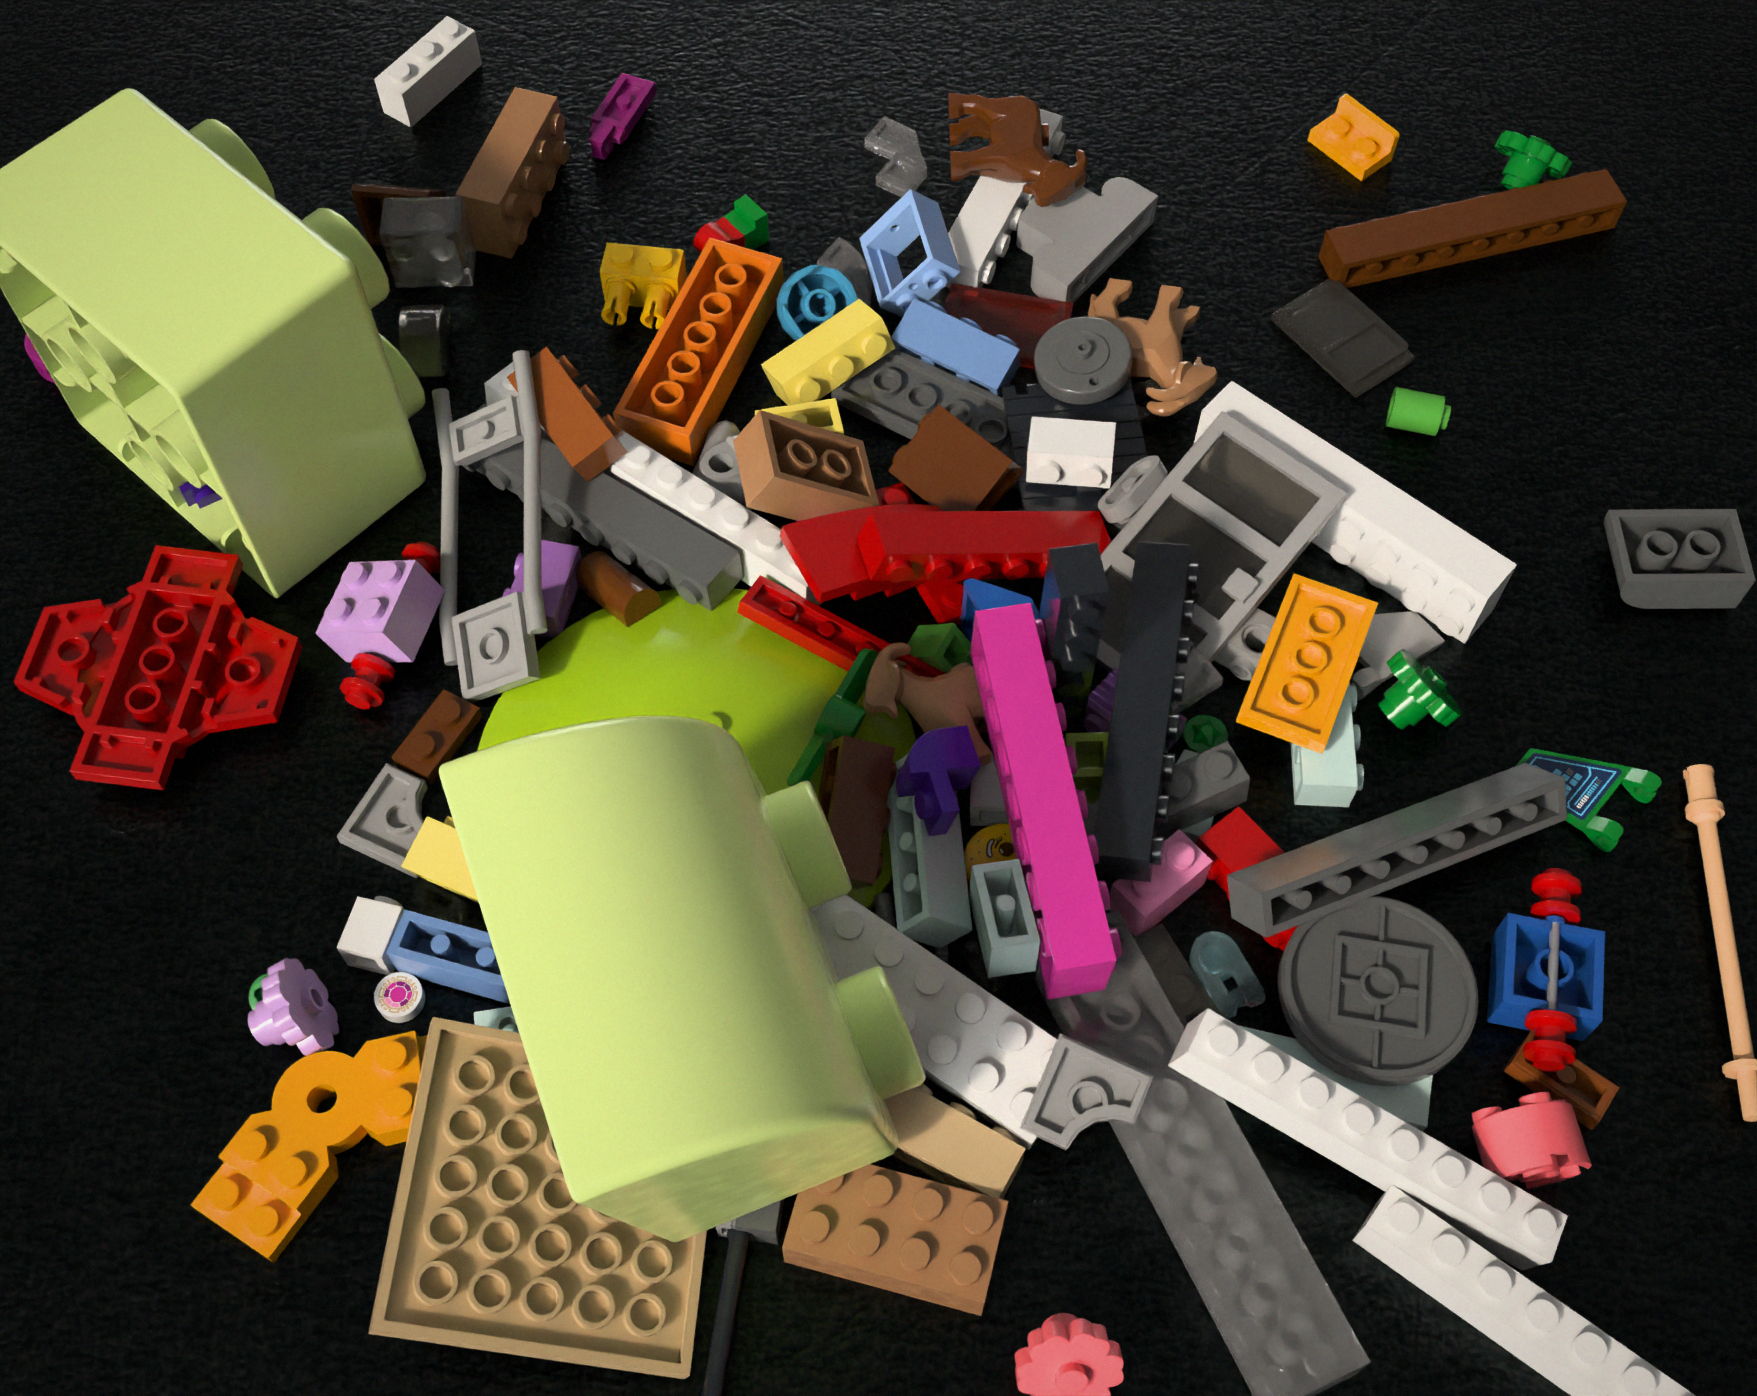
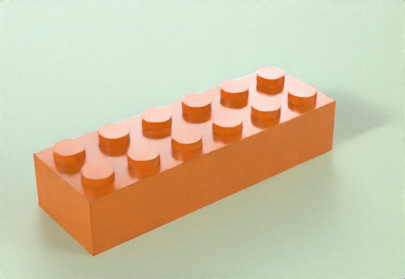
M709 238L613 412L614 421L621 430L668 459L694 466L705 444L708 431L716 423L777 305L776 300L781 286L784 284L782 258Z

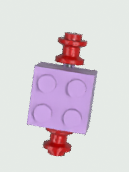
M417 542L416 544L406 545L402 552L404 560L349 562L330 604L325 609L316 634L346 662H351V666L356 671L355 677L343 679L340 690L346 695V701L357 708L369 709L371 706L376 707L382 704L385 695L379 687L381 683L391 682L395 676V669L388 662L414 661L445 590L431 576V574L440 573V552L429 543Z

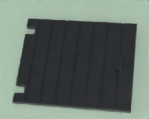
M1130 377L1116 394L1092 404H1071L1060 401L1049 395L1039 383L1026 384L1027 394L1016 395L1015 385L1001 386L1013 459L1024 470L1017 480L1023 511H1099L1100 515H1103L1098 508V502L1132 464L1148 456ZM1032 417L1116 423L1110 488L1026 482L1027 451Z

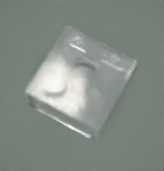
M462 196L383 199L380 237L396 288L474 285L476 248Z

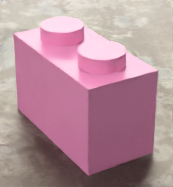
M1179 829L1164 841L1162 865H1153L1151 882L1118 879L1112 884L1109 894L1110 911L1140 939L1205 884L1213 861Z

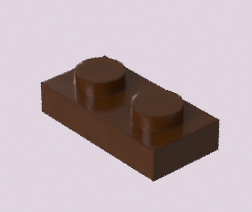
M443 689L392 755L394 764L432 785L439 775V767L450 761L483 717L480 708Z

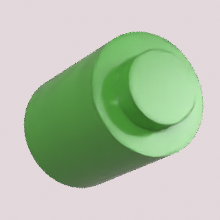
M1395 387L1388 408L1386 427L1436 436L1438 429H1446L1451 406L1445 405V396Z

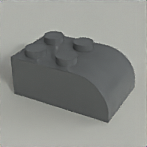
M1736 509L1608 510L1604 518L1605 531L1622 600L1631 606L1644 609L1736 608L1756 581Z

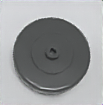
M1075 317L1064 320L1047 330L1037 343L1034 353L1036 377L1041 387L1049 395L1060 401L1071 404H1092L1103 401L1116 394L1130 377L1132 371V347L1130 341L1118 326L1101 318Z

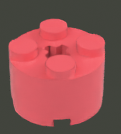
M1549 1092L1526 1095L1519 1099V1107L1502 1111L1501 1107H1488L1472 1113L1474 1122L1472 1132L1483 1167L1508 1182L1519 1180L1526 1184L1527 1189L1564 1181L1581 1174L1579 1166L1587 1169L1592 1166L1572 1104L1564 1099L1551 1100Z

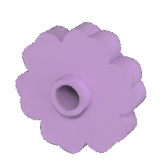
M285 958L268 968V976L261 981L263 1000L257 1002L255 1009L248 1014V1025L255 1039L264 1046L271 1044L281 1045L285 1042L291 1046L297 1044L305 1056L322 1052L334 1045L333 1036L339 1033L337 1012L328 1002V991L312 969L305 970L301 962L296 958Z

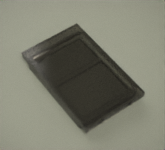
M1328 279L1271 314L1270 319L1355 398L1383 380H1386L1413 362L1415 358L1407 350L1408 343L1339 281Z

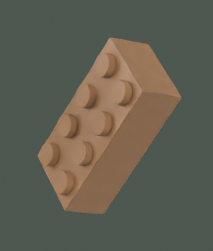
M517 87L512 91L455 194L469 249L512 259L518 246L525 242L528 227L533 217H538L545 194L554 187L556 173L561 164L564 165L569 157V143L565 141L563 130L564 116L560 114L557 96Z
M868 1164L797 1194L782 1246L784 1262L981 1316L1008 1201Z

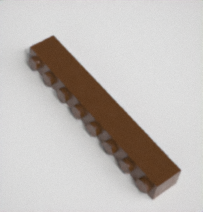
M1607 169L1590 173L1585 172L1572 177L1548 180L1540 184L1513 188L1490 195H1480L1472 199L1444 203L1431 208L1408 211L1399 215L1381 219L1376 218L1363 223L1339 226L1326 230L1319 259L1337 291L1615 228L1627 200Z

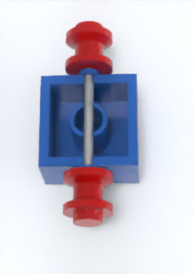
M1552 868L1543 871L1542 874L1532 879V891L1541 897V902L1531 906L1530 917L1507 913L1492 934L1487 1022L1534 1032V1041L1527 1042L1524 1045L1523 1056L1533 1062V1066L1539 1070L1557 1072L1563 1070L1565 1065L1572 1064L1576 1059V1051L1572 1046L1566 1044V1038L1584 1041L1603 1021L1605 931L1575 926L1581 920V911L1577 906L1571 904V899L1581 894L1582 883L1578 878L1572 876L1569 871Z

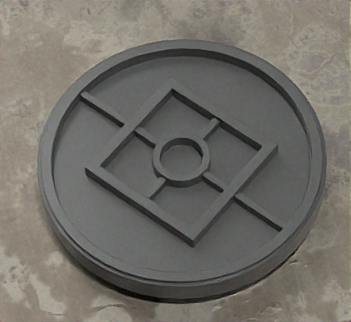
M1371 896L1300 924L1290 937L1279 964V1000L1282 1012L1294 1036L1321 1064L1357 1082L1379 1086H1398L1430 1077L1443 1069L1459 1053L1470 1037L1475 1024L1478 1010V989L1472 965L1463 948L1455 937L1431 915L1397 899Z

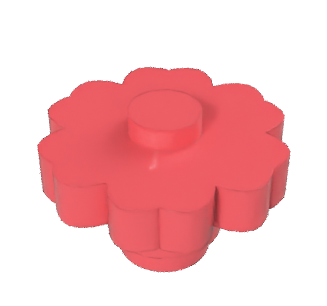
M1058 1313L1047 1318L1041 1328L1034 1329L1028 1333V1347L1019 1349L1015 1353V1374L1018 1389L1022 1393L1030 1394V1396H1111L1109 1387L1119 1385L1124 1379L1122 1371L1124 1362L1119 1343L1108 1340L1107 1331L1103 1325L1091 1323L1084 1318H1077L1069 1313Z

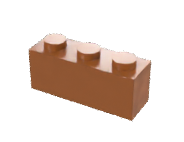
M546 346L530 359L539 422L571 466L588 483L628 452L618 439L624 433L609 414L603 418L600 416L596 408L601 405V402L587 384L579 388L573 380L579 376V373L566 356L562 355L557 359ZM514 371L507 377V379L510 381L512 386L517 391L516 377Z

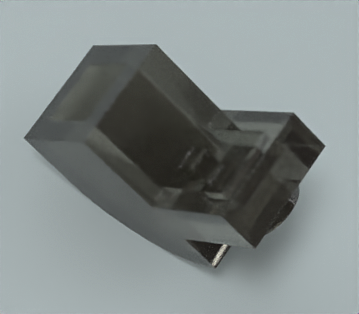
M443 304L402 306L399 316L400 354L409 363L417 377L444 376L450 368L446 336L453 329L451 313H444Z

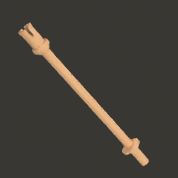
M1698 764L1689 766L1687 770L1683 771L1689 804L1685 807L1686 819L1698 827L1734 1058L1733 1061L1725 1063L1722 1066L1725 1077L1737 1079L1743 1120L1754 1122L1757 1121V1059L1754 1058L1717 830V822L1725 815L1723 803L1717 799L1714 768L1710 765Z

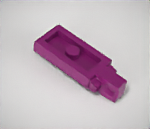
M625 73L620 75L591 118V137L589 138L592 150L591 156L605 160L612 152L614 143L621 145L624 139L626 140L656 95L655 82Z

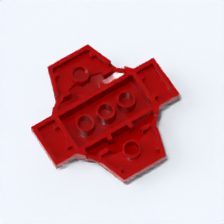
M156 545L143 580L126 588L129 595L117 603L104 604L101 599L44 607L14 683L20 691L74 716L76 722L84 731L70 769L71 774L76 780L164 790L175 758L184 759L187 748L202 740L208 734L278 722L303 646L299 638L254 617L249 619L244 617L232 597L243 567V562L239 555Z

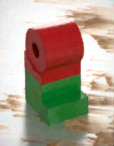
M745 194L734 202L735 209L718 221L709 222L699 229L694 238V248L701 254L709 238L755 250L769 241L767 213Z

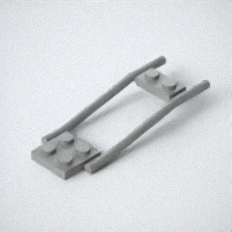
M525 350L516 351L512 354L518 396L516 397L511 395L453 422L449 391L445 388L432 391L442 465L440 586L445 592L440 601L439 625L444 663L447 666L458 665L462 699L470 702H477L540 679L534 634L544 633L548 630L542 594L541 429L530 355ZM524 441V592H514L457 615L459 466H467Z

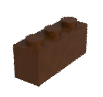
M843 735L826 744L818 800L838 847L852 888L860 889L875 885L876 879L879 878L883 869L884 856L880 852L882 835L887 830L890 822V809L887 807L889 789L893 786L896 779L897 766L893 762L894 747Z

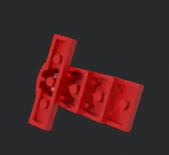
M902 482L875 490L879 506L826 514L782 526L779 537L818 603L849 593L854 601L880 591H884L886 596L890 597L915 586L938 624L954 623L956 626L961 624L964 579H949L939 582L905 580L897 583L870 581L857 542V536L871 511H942L938 506L916 504Z

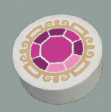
M396 972L384 977L379 982L374 992V1002L385 1019L395 1023H403L412 1020L421 1012L425 1004V992L415 976L406 972Z

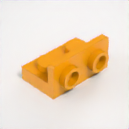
M1344 94L1339 98L1336 112L1310 130L1308 141L1360 181H1363L1392 161L1399 139V132L1351 96Z

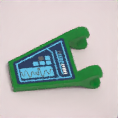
M1530 748L1516 765L1527 763L1565 777L1567 820L1565 821L1583 831L1592 843L1604 852H1610L1615 848L1624 829L1614 820L1596 815L1622 784L1639 802L1649 803L1656 795V791L1662 783L1659 776L1647 770Z

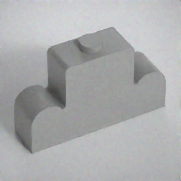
M1117 177L1105 182L1102 187L1101 196L1082 187L1067 199L1046 207L1036 205L1035 198L1033 197L1026 209L1019 215L1016 240L1018 248L1033 256L1030 285L1032 291L1040 298L1065 312L1154 222L1158 195L1132 180Z

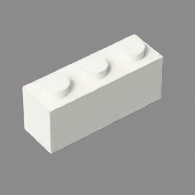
M446 16L378 75L374 81L383 112L409 127L414 126L482 65L475 30Z

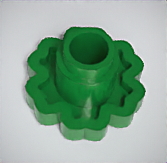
M1505 130L1504 133H1501L1494 146L1500 153L1510 157L1502 172L1504 178L1501 181V185L1509 190L1539 184L1544 174L1561 179V177L1566 176L1572 165V161L1567 156L1556 152L1550 143L1536 136L1527 138L1520 133Z
M1405 649L1399 650L1386 662L1391 672L1398 678V681L1384 692L1385 698L1379 703V707L1398 728L1403 730L1409 724L1415 726L1429 713L1436 721L1448 727L1463 714L1457 702L1447 693L1445 689L1448 686L1447 683L1431 666L1427 668L1422 666Z

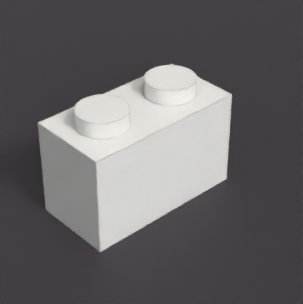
M1032 417L1027 451L1026 482L1110 488L1116 423Z

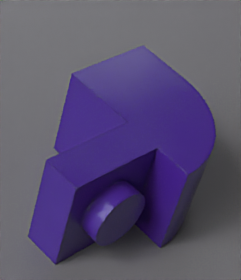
M968 727L939 728L923 734L914 743L897 776L896 790L898 797L915 796V811L917 816L924 820L928 836L943 835L948 832L960 811L954 791L967 789L981 766Z

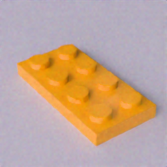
M1294 573L1236 722L1323 754L1378 603Z

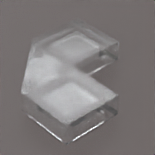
M884 116L864 138L865 148L889 159L887 164L876 175V186L903 197L910 189L915 191L927 177V166L924 157L921 155L915 130Z

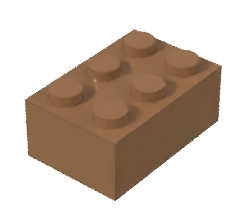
M759 410L733 440L747 508L799 521L841 511L879 506L862 440Z

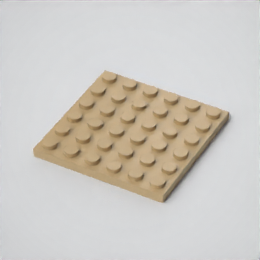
M433 1017L429 1026L368 1334L686 1379L690 1376L707 1230L681 1241L672 1242L576 1203L570 1195L520 1033Z

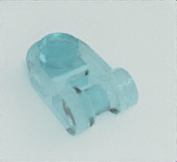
M1210 931L1196 938L1190 951L1189 962L1197 979L1208 995L1214 1012L1229 1019L1236 1016L1237 1009L1248 1005L1250 1008H1253L1265 1002L1266 997L1260 982L1230 936L1222 932ZM1233 976L1238 984V988L1228 992L1222 981Z

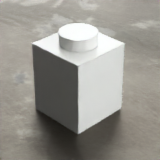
M357 896L336 947L348 966L390 975L394 972L395 966L386 952L404 912L400 903L384 896H376L374 900Z

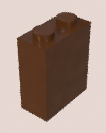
M939 404L934 411L927 413L918 425V432L908 444L903 445L893 457V464L888 470L930 505L938 506L942 511H993L1024 472L1014 461Z

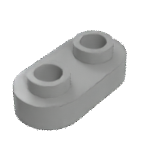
M1152 455L1138 460L1102 496L1098 502V508L1107 522H1118L1119 524L1129 522L1167 477L1168 472L1160 458Z

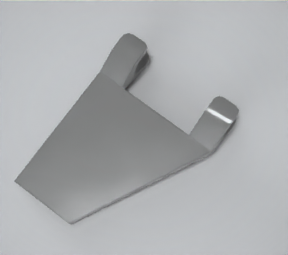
M1417 612L1374 614L1358 657V661L1365 668L1354 674L1352 678L1354 683L1350 684V686H1356L1357 700L1363 699L1381 683L1394 676L1386 662L1399 650L1405 649L1419 660L1442 646L1445 640Z

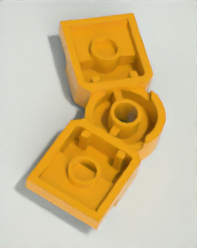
M410 1031L366 1041L354 1058L340 1052L322 1051L310 1054L296 1061L284 1072L275 1087L272 1097V1110L250 1115L218 1156L224 1163L191 1203V1206L274 1263L338 1179L337 1158L334 1156L335 1154L352 1148L367 1133L385 1146L407 1142L428 1035L419 1037L416 1031ZM337 1097L335 1105L329 1111L317 1113V1108L324 1099Z

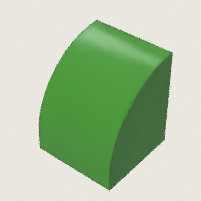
M954 623L919 625L907 643L911 646L910 655L944 673H949L953 667L961 663L972 664L970 655L971 642Z

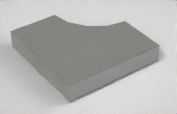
M386 763L338 833L337 838L339 842L418 879L419 876L401 866L424 823L421 802L428 788L425 780Z
M1060 1033L1019 1129L1067 1150L1077 1134L1093 1123L1114 1120L1133 1125L1154 1076Z

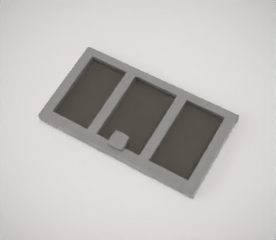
M1221 412L1100 555L1110 593L1096 662L1110 673L1114 668L1119 669L1138 541L1191 545V563H1199V579L1197 590L1189 589L1188 599L1195 600L1193 625L1184 626L1183 636L1190 637L1188 663H1179L1178 674L1185 675V695L1344 503L1347 492L1226 412Z

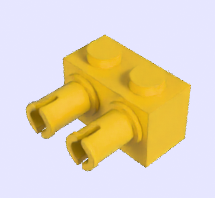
M607 243L600 268V278L605 300L601 313L602 319L606 323L613 325L615 315L618 313L617 326L622 325L627 320L629 306L644 307L640 317L641 323L652 329L654 317H657L655 327L659 329L666 318L667 310L671 309L687 280L684 250Z

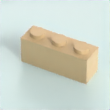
M923 1083L920 1086L884 1100L899 1140L898 1148L891 1156L939 1183L1003 1199L1023 1162L1026 1149L1019 1145L1020 1140L1013 1133L999 1126H994L993 1129H990L976 1121L975 1114L965 1106L956 1102H951L947 1105L934 1098L931 1089Z

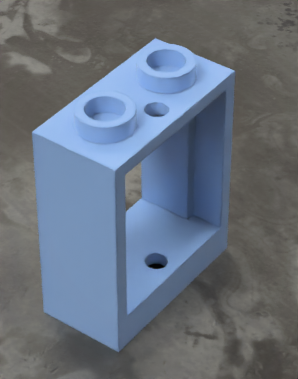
M912 189L859 238L879 306L900 317L904 316L914 298L926 303L961 272L938 203ZM920 235L928 258L903 279L897 256Z

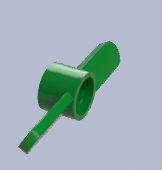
M864 648L858 654L838 690L831 696L814 728V735L789 775L787 785L793 786L810 780L825 754L828 742L843 735L855 738L867 712L856 704L866 688V680L878 656L875 650Z

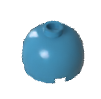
M810 265L794 272L781 286L776 300L777 316L782 328L797 341L855 302L857 295L852 283L841 271L825 266Z

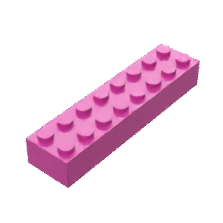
M1031 603L975 611L970 655L1015 857L1020 860L1040 938L1038 960L1048 1000L1105 990L1111 973L1115 972L1116 958L1121 957L1122 949L1116 927L1109 928L1105 911L1110 910V897L1106 882L1104 880H1097L1094 864L1099 863L1097 842L1093 834H1086L1083 819L1088 817L1086 797L1084 791L1076 790L1072 775L1077 774L1075 752L1072 745L1065 746L1062 731H1066L1067 727L1065 710L1061 702H1054L1052 688H1056L1054 665L1051 660H1044L1041 648L1046 646L1044 624L1042 619L1034 618Z

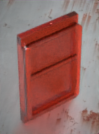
M951 283L948 297L945 300V310L948 315L959 320L961 318H968L976 322L982 328V331L994 337L998 334L1003 335L1014 341L1017 348L1020 349V366L1035 369V348L1040 338L1057 323L1071 319L1073 303L955 283Z

